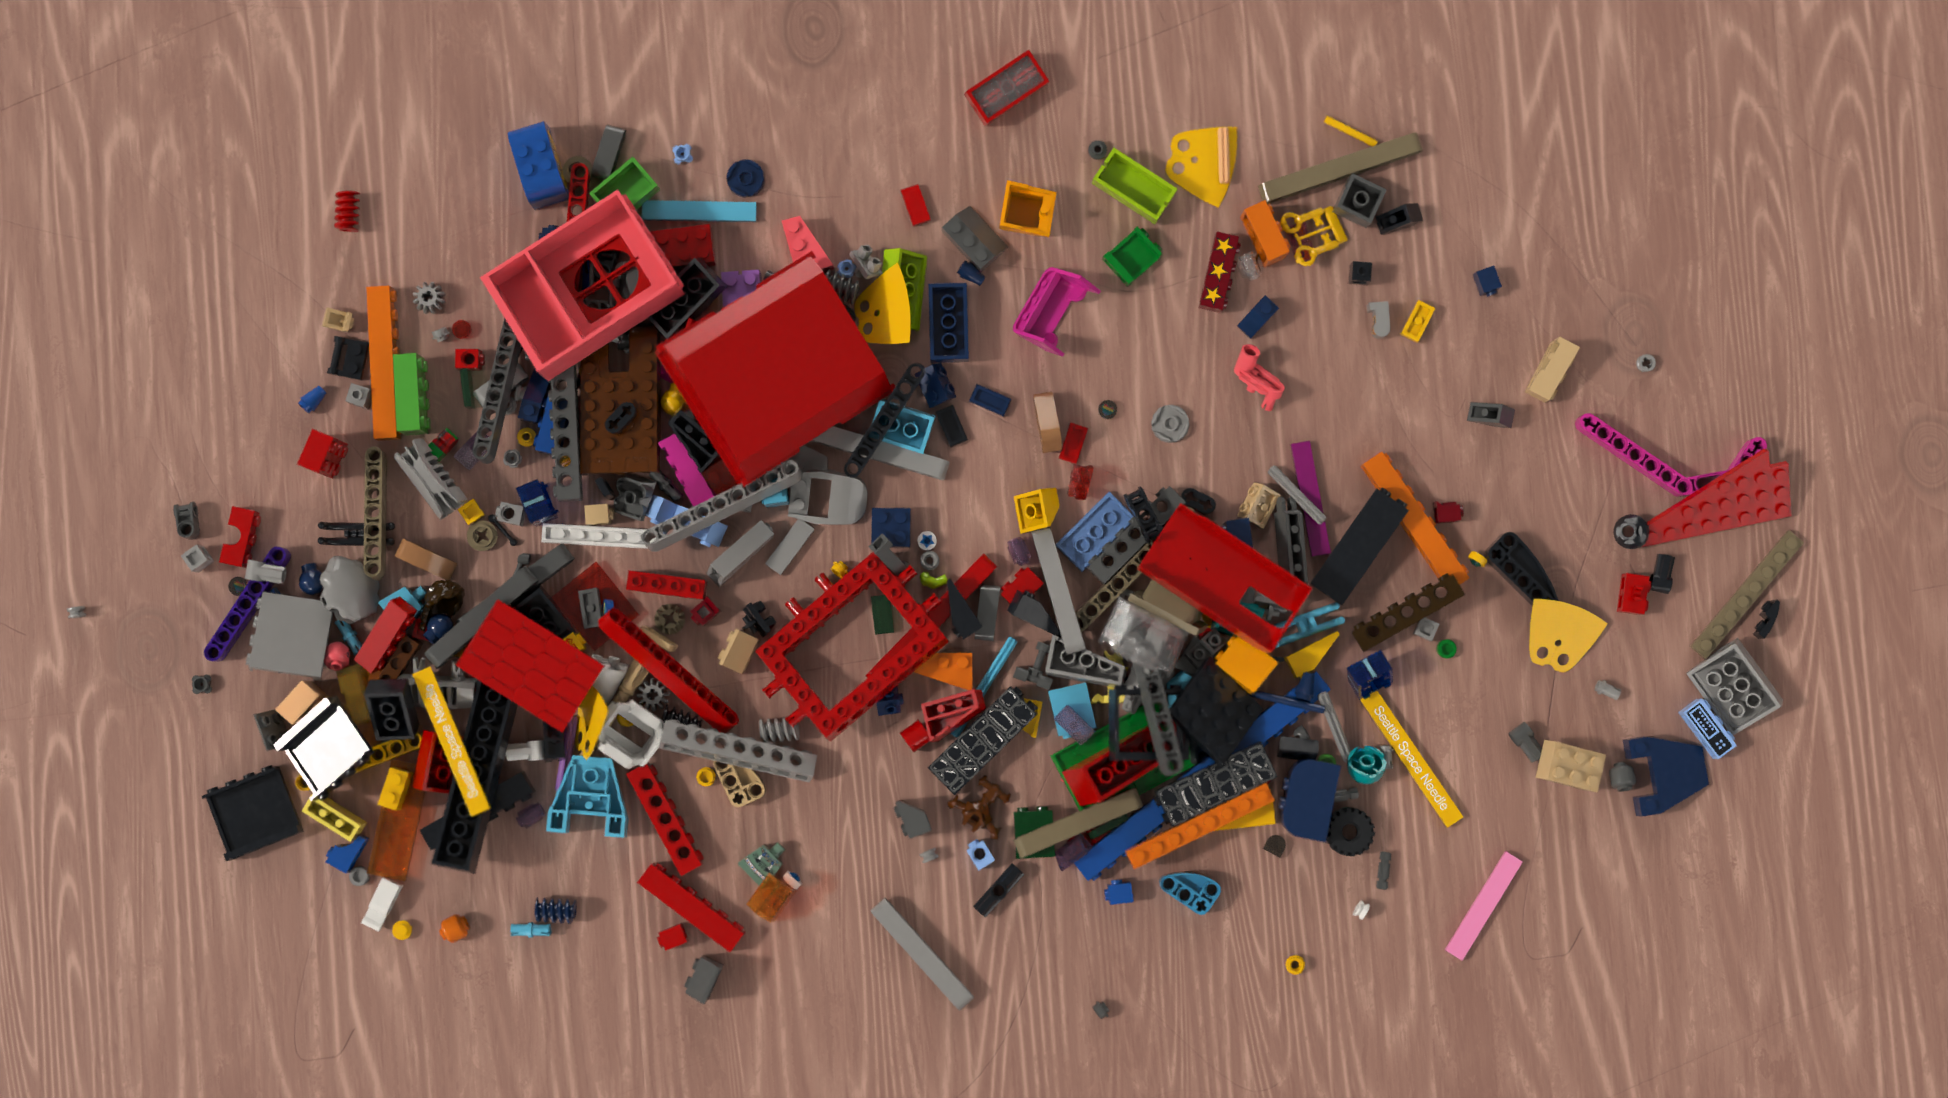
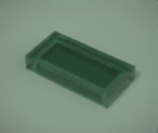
M468 368L461 369L460 376L464 406L468 409H475L471 371Z
M885 595L871 596L875 635L894 633L891 602Z
M1127 814L1119 816L1089 832L1088 835L1090 839H1094L1122 824L1129 818Z

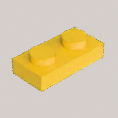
M1418 300L1400 335L1418 343L1436 308Z

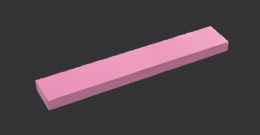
M1506 851L1503 853L1445 948L1447 952L1463 961L1521 866V860Z

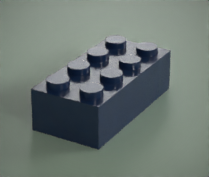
M967 283L928 284L930 362H969Z

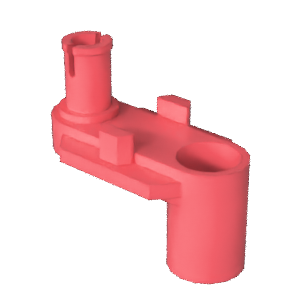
M1251 344L1243 345L1234 367V372L1241 381L1247 384V390L1250 393L1257 391L1265 395L1261 407L1264 408L1266 405L1265 410L1272 411L1276 399L1282 397L1285 387L1280 382V379L1259 364H1256L1260 350Z

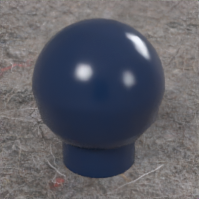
M309 563L301 566L302 574L299 577L300 589L308 595L321 593L324 589L320 582L322 572L317 569V564Z
M435 614L429 619L427 631L423 636L434 645L454 627V623L446 614Z

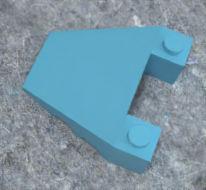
M572 756L554 801L549 808L546 832L569 833L571 814L606 816L604 836L627 837L629 817L612 758L589 757L586 760L583 756Z

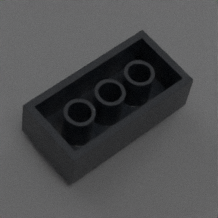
M694 258L677 275L684 284L682 290L685 294L648 317L666 339L685 329L688 318L695 320L727 288V285L703 259Z

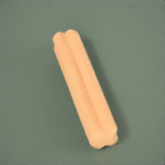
M1226 127L1218 129L1219 182L1221 184H1227L1230 181L1229 132Z

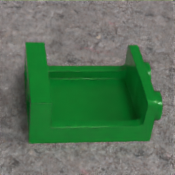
M1138 226L1102 258L1127 287L1162 257L1161 247L1156 242L1152 243L1148 238L1149 234L1146 230L1140 229Z

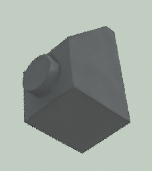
M1470 402L1467 421L1492 427L1512 428L1515 409L1503 404Z

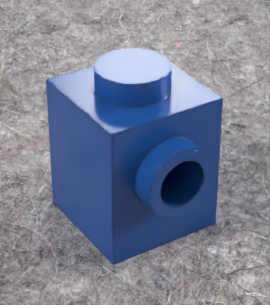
M1122 879L1111 880V884H1107V889H1104L1105 901H1109L1110 905L1134 902L1130 881L1123 882Z

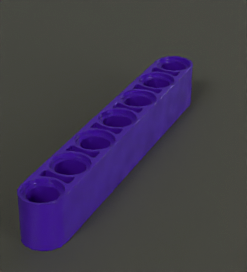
M273 547L263 562L268 565L286 567L291 559L290 551L282 547ZM279 551H282L283 558L278 561L276 555ZM249 581L205 647L204 656L207 660L220 662L226 658L257 611L258 597L262 598L263 592L269 593L275 583L269 581ZM260 583L262 589L259 593H256L255 586ZM249 599L251 606L249 609H246L244 603ZM238 615L240 617V623L238 625H235L233 620L234 617ZM225 632H228L230 637L229 640L225 642L223 640V634ZM214 648H217L219 651L216 658L212 655Z

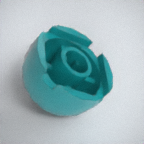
M1365 746L1358 749L1359 747L1354 748L1347 760L1348 773L1357 783L1363 785L1376 783L1382 778L1386 769L1387 762L1384 759V754L1371 746Z

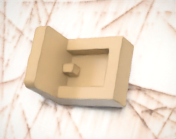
M327 307L322 326L341 332H348L353 326L354 318H352V313Z

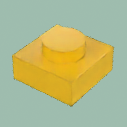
M475 499L470 500L457 509L469 526L485 515Z

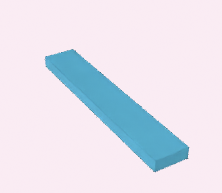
M647 200L642 204L643 220L756 222L757 214L756 202Z

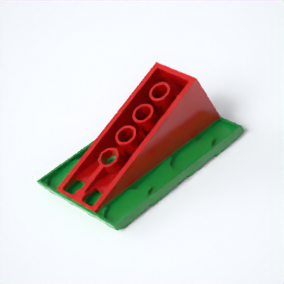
M1154 704V710L1159 713V707ZM1144 705L1138 707L1135 714L1127 713L1119 718V752H1155ZM1172 720L1176 735V723ZM1159 723V730L1164 732V726ZM1109 724L1050 755L1079 811L1135 787L1138 794L1141 795L1194 766L1191 763L1190 747L1189 760H1182V770L1171 776H1166L1160 771L1158 760H1109ZM1164 742V749L1169 751V745ZM1169 761L1168 766L1173 771L1174 765Z

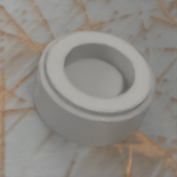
M363 866L353 868L349 874L350 882L355 886L365 885L370 879L369 870Z

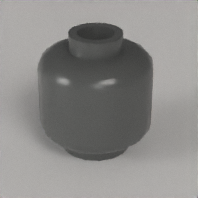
M1625 762L1615 763L1614 767L1609 770L1612 788L1617 789L1618 792L1633 789L1632 786L1636 784V777L1632 766L1626 765Z

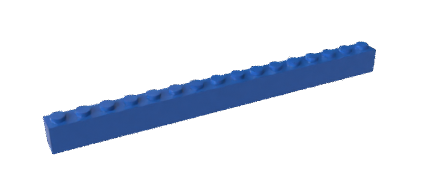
M1317 671L1312 673L1315 675L1314 698H1311L1310 703L1319 701L1317 697L1319 693L1331 690ZM1298 685L1287 692L1284 697L1295 699V691ZM1273 703L1258 716L1233 753L1258 741H1261L1263 747H1265L1269 743L1267 740L1270 737L1274 736L1276 738L1284 731L1282 729L1287 724L1291 726L1299 720L1297 717L1302 712L1306 714L1310 710ZM1208 756L1178 779L1214 763V761ZM1154 799L1150 800L1075 859L1073 863L1087 881L1090 879L1092 881L1096 880L1102 875L1100 871L1105 867L1110 869L1114 866L1119 856H1126L1124 850L1136 843L1139 844L1147 839L1146 835L1151 831L1155 833L1163 827L1161 823L1164 822L1161 816L1164 813L1162 807H1157Z

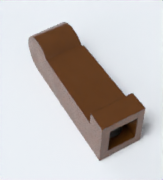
M406 634L398 644L397 649L394 651L379 679H397L404 673L417 651L423 646V643L410 634Z

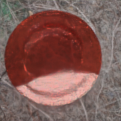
M458 320L452 326V333L458 339H466L471 334V325L465 320Z

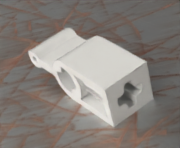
M383 877L361 923L379 932L386 917L393 908L403 884L388 877Z

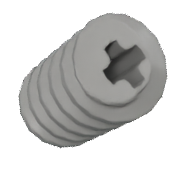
M782 717L781 723L775 718L773 724L769 718H767L766 724L763 723L762 719H759L760 738H763L764 742L769 741V737L773 743L776 742L777 737L783 742L785 736L788 741H791L792 735H794L795 740H799V723L793 728L786 721L785 717Z

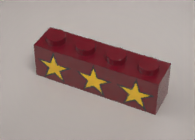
M1216 232L1198 308L1221 313L1223 308H1227L1229 298L1226 297V292L1231 290L1233 279H1230L1231 272H1235L1237 261H1234L1235 253L1239 254L1241 243L1238 242L1239 236Z

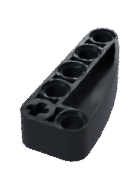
M1507 532L1500 535L1486 549L1484 557L1488 563L1531 606H1533L1534 599L1532 593L1534 590L1539 592V599L1558 601L1557 594L1544 568L1527 545L1515 533ZM1506 536L1512 539L1511 546H1507L1504 543ZM1497 551L1498 554L1496 556L1498 558H1492L1493 553L1491 552ZM1506 563L1511 564V573H1507L1505 571L1504 567ZM1520 577H1524L1526 580L1524 587L1518 583Z

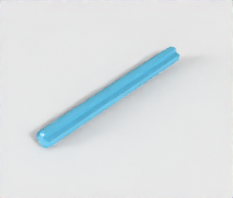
M1008 637L976 688L982 690L983 697L1016 646L1017 640L1013 637ZM968 722L950 734L958 738Z

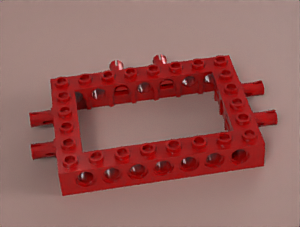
M872 552L834 585L825 573L819 574L823 582L818 576L815 578V582L823 589L824 594L806 609H803L795 598L790 599L794 606L788 601L786 602L785 606L795 618L755 652L775 675V679L762 689L765 695L770 699L781 688H785L798 703L799 708L785 718L793 728L802 719L809 717L824 737L831 742L949 642L928 617V613L942 603L939 598L933 593L922 604H917L904 588L905 584L917 575L911 565L898 576H894L879 557ZM874 582L916 631L918 636L829 710L785 656L790 652H794L799 644L805 639L808 640L809 636L818 628L824 627L825 622L835 614L838 615L844 606L849 602L852 603L856 596L863 590H868V586Z

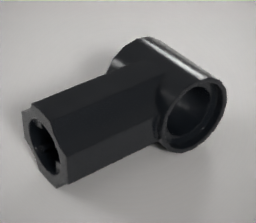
M1657 554L1654 572L1649 578V581H1651V591L1669 594L1673 583L1671 574L1675 557Z

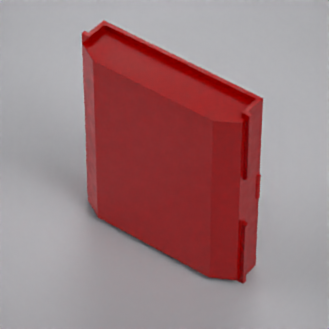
M813 251L758 283L756 290L726 305L719 313H709L656 346L657 351H655L658 359L737 485L742 484L743 487L800 452L801 446L821 435L837 423L844 424L891 394L895 388L894 383H889L883 368L826 275L813 260L816 258Z

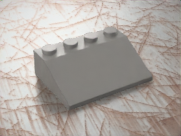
M1738 638L1717 650L1686 673L1732 735L1782 707L1784 701Z

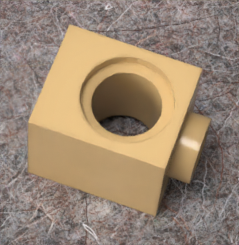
M609 504L584 505L587 526L608 525L614 519V510L610 508Z

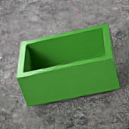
M631 157L589 194L598 203L616 190H619L622 195H627L637 210L644 202L660 191V188L637 160Z

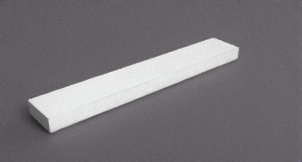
M543 523L542 543L648 549L641 539L643 532L647 529ZM656 538L651 539L650 543L654 542Z

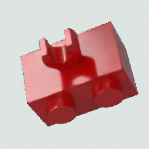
M1630 573L1621 575L1617 612L1634 615H1644L1647 612L1649 606L1647 593L1651 590L1650 576Z

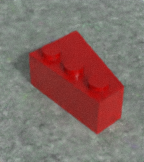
M972 689L921 704L929 741L939 742L984 711L986 706L982 690Z

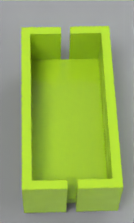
M1116 148L1112 149L1104 161V165L1100 167L1092 180L1094 186L1153 224L1157 223L1177 192L1176 187Z

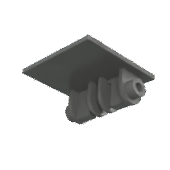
M276 710L253 714L266 751L273 749L276 751L274 744L288 732L283 716Z

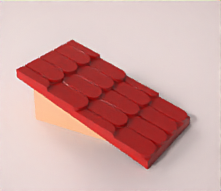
M499 599L496 600L456 663V666L562 733L604 668V665Z

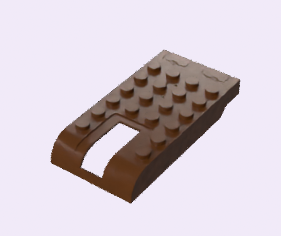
M638 324L630 329L628 372H609V343L581 360L580 474L583 476L597 473L626 475V473L654 472L655 474H660L661 448L658 442L661 441V362L655 351H657L656 346L661 344V332L654 324ZM622 403H632L637 408V416L619 433L620 435L608 432L605 428L607 418ZM626 407V408L624 409L625 414L622 416V418H623L626 414H628V415H631V414H632V412L630 411L631 408L628 409V408ZM619 419L616 423L612 421V422L610 423V424L612 425V427H611L610 429H612V428L617 429V428H618L617 423H618L621 419Z

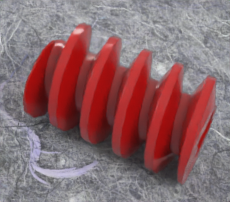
M340 191L335 194V197L338 198L335 204L339 207L335 208V212L338 215H335L334 219L338 222L334 224V227L340 231H359L353 228L354 225L359 224V222L354 220V218L359 217V214L354 213V210L360 209V207L354 205V203L360 202V199L355 198V195L360 194L359 192Z

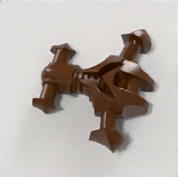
M984 775L979 779L978 786L982 785L987 789L982 794L981 801H967L964 803L958 800L959 796L956 794L952 800L947 802L949 809L956 807L962 810V825L970 824L973 833L980 828H987L991 833L990 839L997 840L1002 827L996 828L991 821L993 819L990 815L989 805L995 803L996 797L1001 799L1003 804L1008 803L1011 793L1007 795L998 784L989 782L986 779L987 776Z

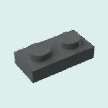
M599 588L578 591L584 629L599 627L598 620L603 616Z

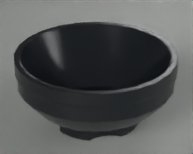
M1633 514L1621 517L1616 522L1613 531L1616 542L1626 549H1637L1643 546L1648 540L1650 532L1647 522L1642 517ZM1626 526H1632L1634 529L1631 537H1626L1623 533Z

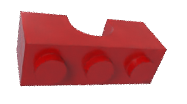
M232 506L228 525L237 527L240 530L241 537L234 545L223 544L219 559L220 563L247 568L248 560H252V546L255 545L257 539L255 535L256 528L259 527L261 522L260 512Z

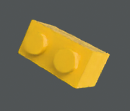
M390 767L377 805L395 811L401 810L413 772Z

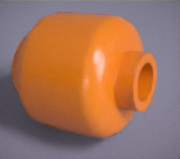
M454 914L441 922L442 929L439 930V933L443 940L447 939L449 942L455 943L468 935L470 926L464 916Z

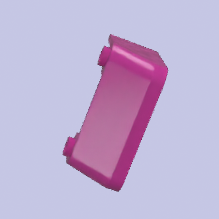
M1050 267L1044 271L1013 325V331L1041 349L1063 357L1065 353L1056 348L1058 336L1053 333L1071 301L1079 302L1083 300L1087 291L1097 294L1101 291L1081 275Z

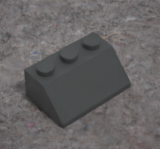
M971 206L957 213L942 227V232L980 272L985 270L1008 249V246Z

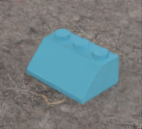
M882 399L879 401L874 419L887 400ZM890 402L893 409H899L900 404ZM904 406L882 441L923 454L936 416ZM882 415L880 422L883 425H888L890 419L888 416ZM870 432V438L879 440L877 432Z

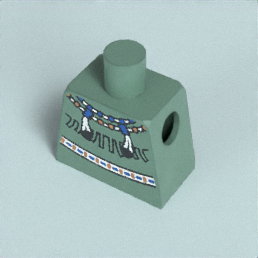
M778 842L771 849L764 844L737 864L764 890L783 865L778 857L785 849Z

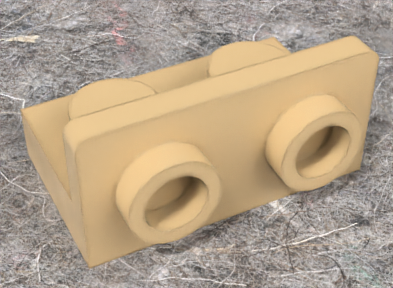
M1253 483L1248 490L1244 503L1239 508L1237 516L1242 519L1249 518V522L1264 529L1280 494L1263 484Z

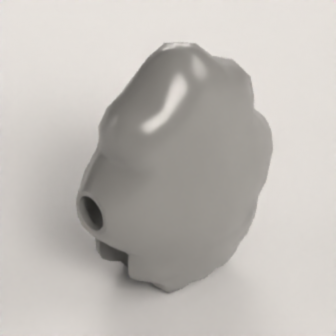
M333 556L320 577V582L324 588L321 594L323 606L328 611L334 612L337 620L345 621L347 624L355 623L376 613L377 606L379 605L378 602L380 601L377 594L379 581L373 580L365 574L364 566L360 561L350 560L343 556Z

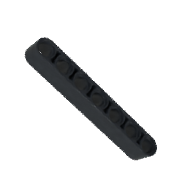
M913 363L907 368L846 462L844 472L848 477L855 478L863 471L925 376L926 369L921 363ZM914 366L921 369L919 377H915L911 373V369ZM902 383L910 385L911 390L909 393H904L901 390ZM892 399H897L900 402L899 409L891 407L890 402ZM882 415L889 417L890 422L888 425L881 424L880 417ZM870 432H877L879 440L872 441L869 437ZM861 447L868 449V457H862L859 454ZM849 464H856L858 472H850Z

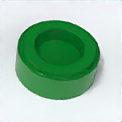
M1445 639L1437 644L1436 651L1441 658L1448 659L1456 654L1457 647L1452 640Z

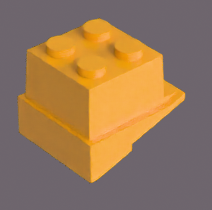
M1007 180L999 229L1049 238L1057 192Z

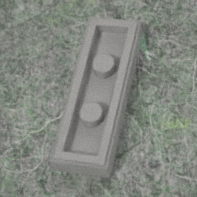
M798 519L765 564L782 575L815 529L805 521Z

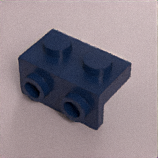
M941 363L926 367L925 376L919 383V386L929 408H934L947 400L956 398L954 386L947 377L945 367ZM921 371L915 373V377L921 375Z

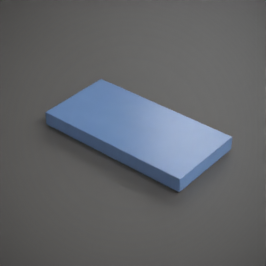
M1109 491L1055 546L1083 572L1090 565L1088 561L1095 554L1099 556L1103 552L1101 548L1108 541L1112 543L1117 538L1115 534L1122 527L1126 529L1130 525L1128 521L1134 515Z

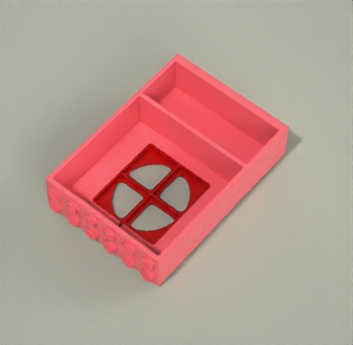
M616 190L480 277L536 370L547 381H550L685 294L682 290L684 284L675 273L674 268L665 257L660 246L656 243L655 238L646 227L643 219L637 213L636 208L627 195H622L619 190ZM617 250L628 254L630 260L613 272L607 273L598 260L597 255L603 251ZM590 260L600 274V280L583 291L577 292L575 281L578 271L586 261ZM636 267L639 273L636 288L627 299H623L613 281L631 268ZM607 286L617 302L616 306L612 308L595 309L585 305L584 299L601 287Z

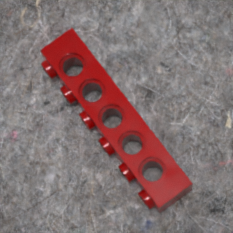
M647 762L643 767L639 766L626 773L678 872L683 876L703 865L702 860H704V857L699 849H695L693 845L695 840L690 832L687 833L683 827L686 825L681 815L677 816L674 810L677 807L672 798L668 799L665 793L667 792L665 784L657 779V769L653 764L650 765ZM647 778L653 782L650 790L646 789L643 785L644 780ZM656 795L662 799V804L659 807L653 804V798ZM664 813L671 815V821L668 824L662 821ZM673 830H678L681 834L680 839L677 841L671 838ZM682 847H687L690 851L689 856L686 858L680 854Z

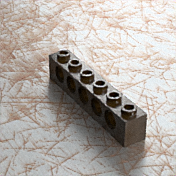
M1446 573L1438 578V583L1434 585L1429 583L1421 588L1422 592L1417 595L1413 592L1404 597L1405 601L1398 605L1395 602L1388 606L1387 612L1383 614L1378 612L1370 617L1371 621L1366 624L1362 621L1353 626L1355 630L1352 631V634L1362 651L1369 650L1464 596L1465 593L1453 574L1449 576ZM1438 587H1444L1447 590V594L1442 598L1437 597L1435 594ZM1423 596L1428 597L1430 600L1427 607H1421L1418 603L1419 599ZM1405 606L1413 609V613L1409 617H1405L1401 613L1402 608ZM1393 616L1396 619L1395 625L1387 626L1384 622L1385 618ZM1372 625L1379 628V633L1376 636H1371L1368 633V628Z

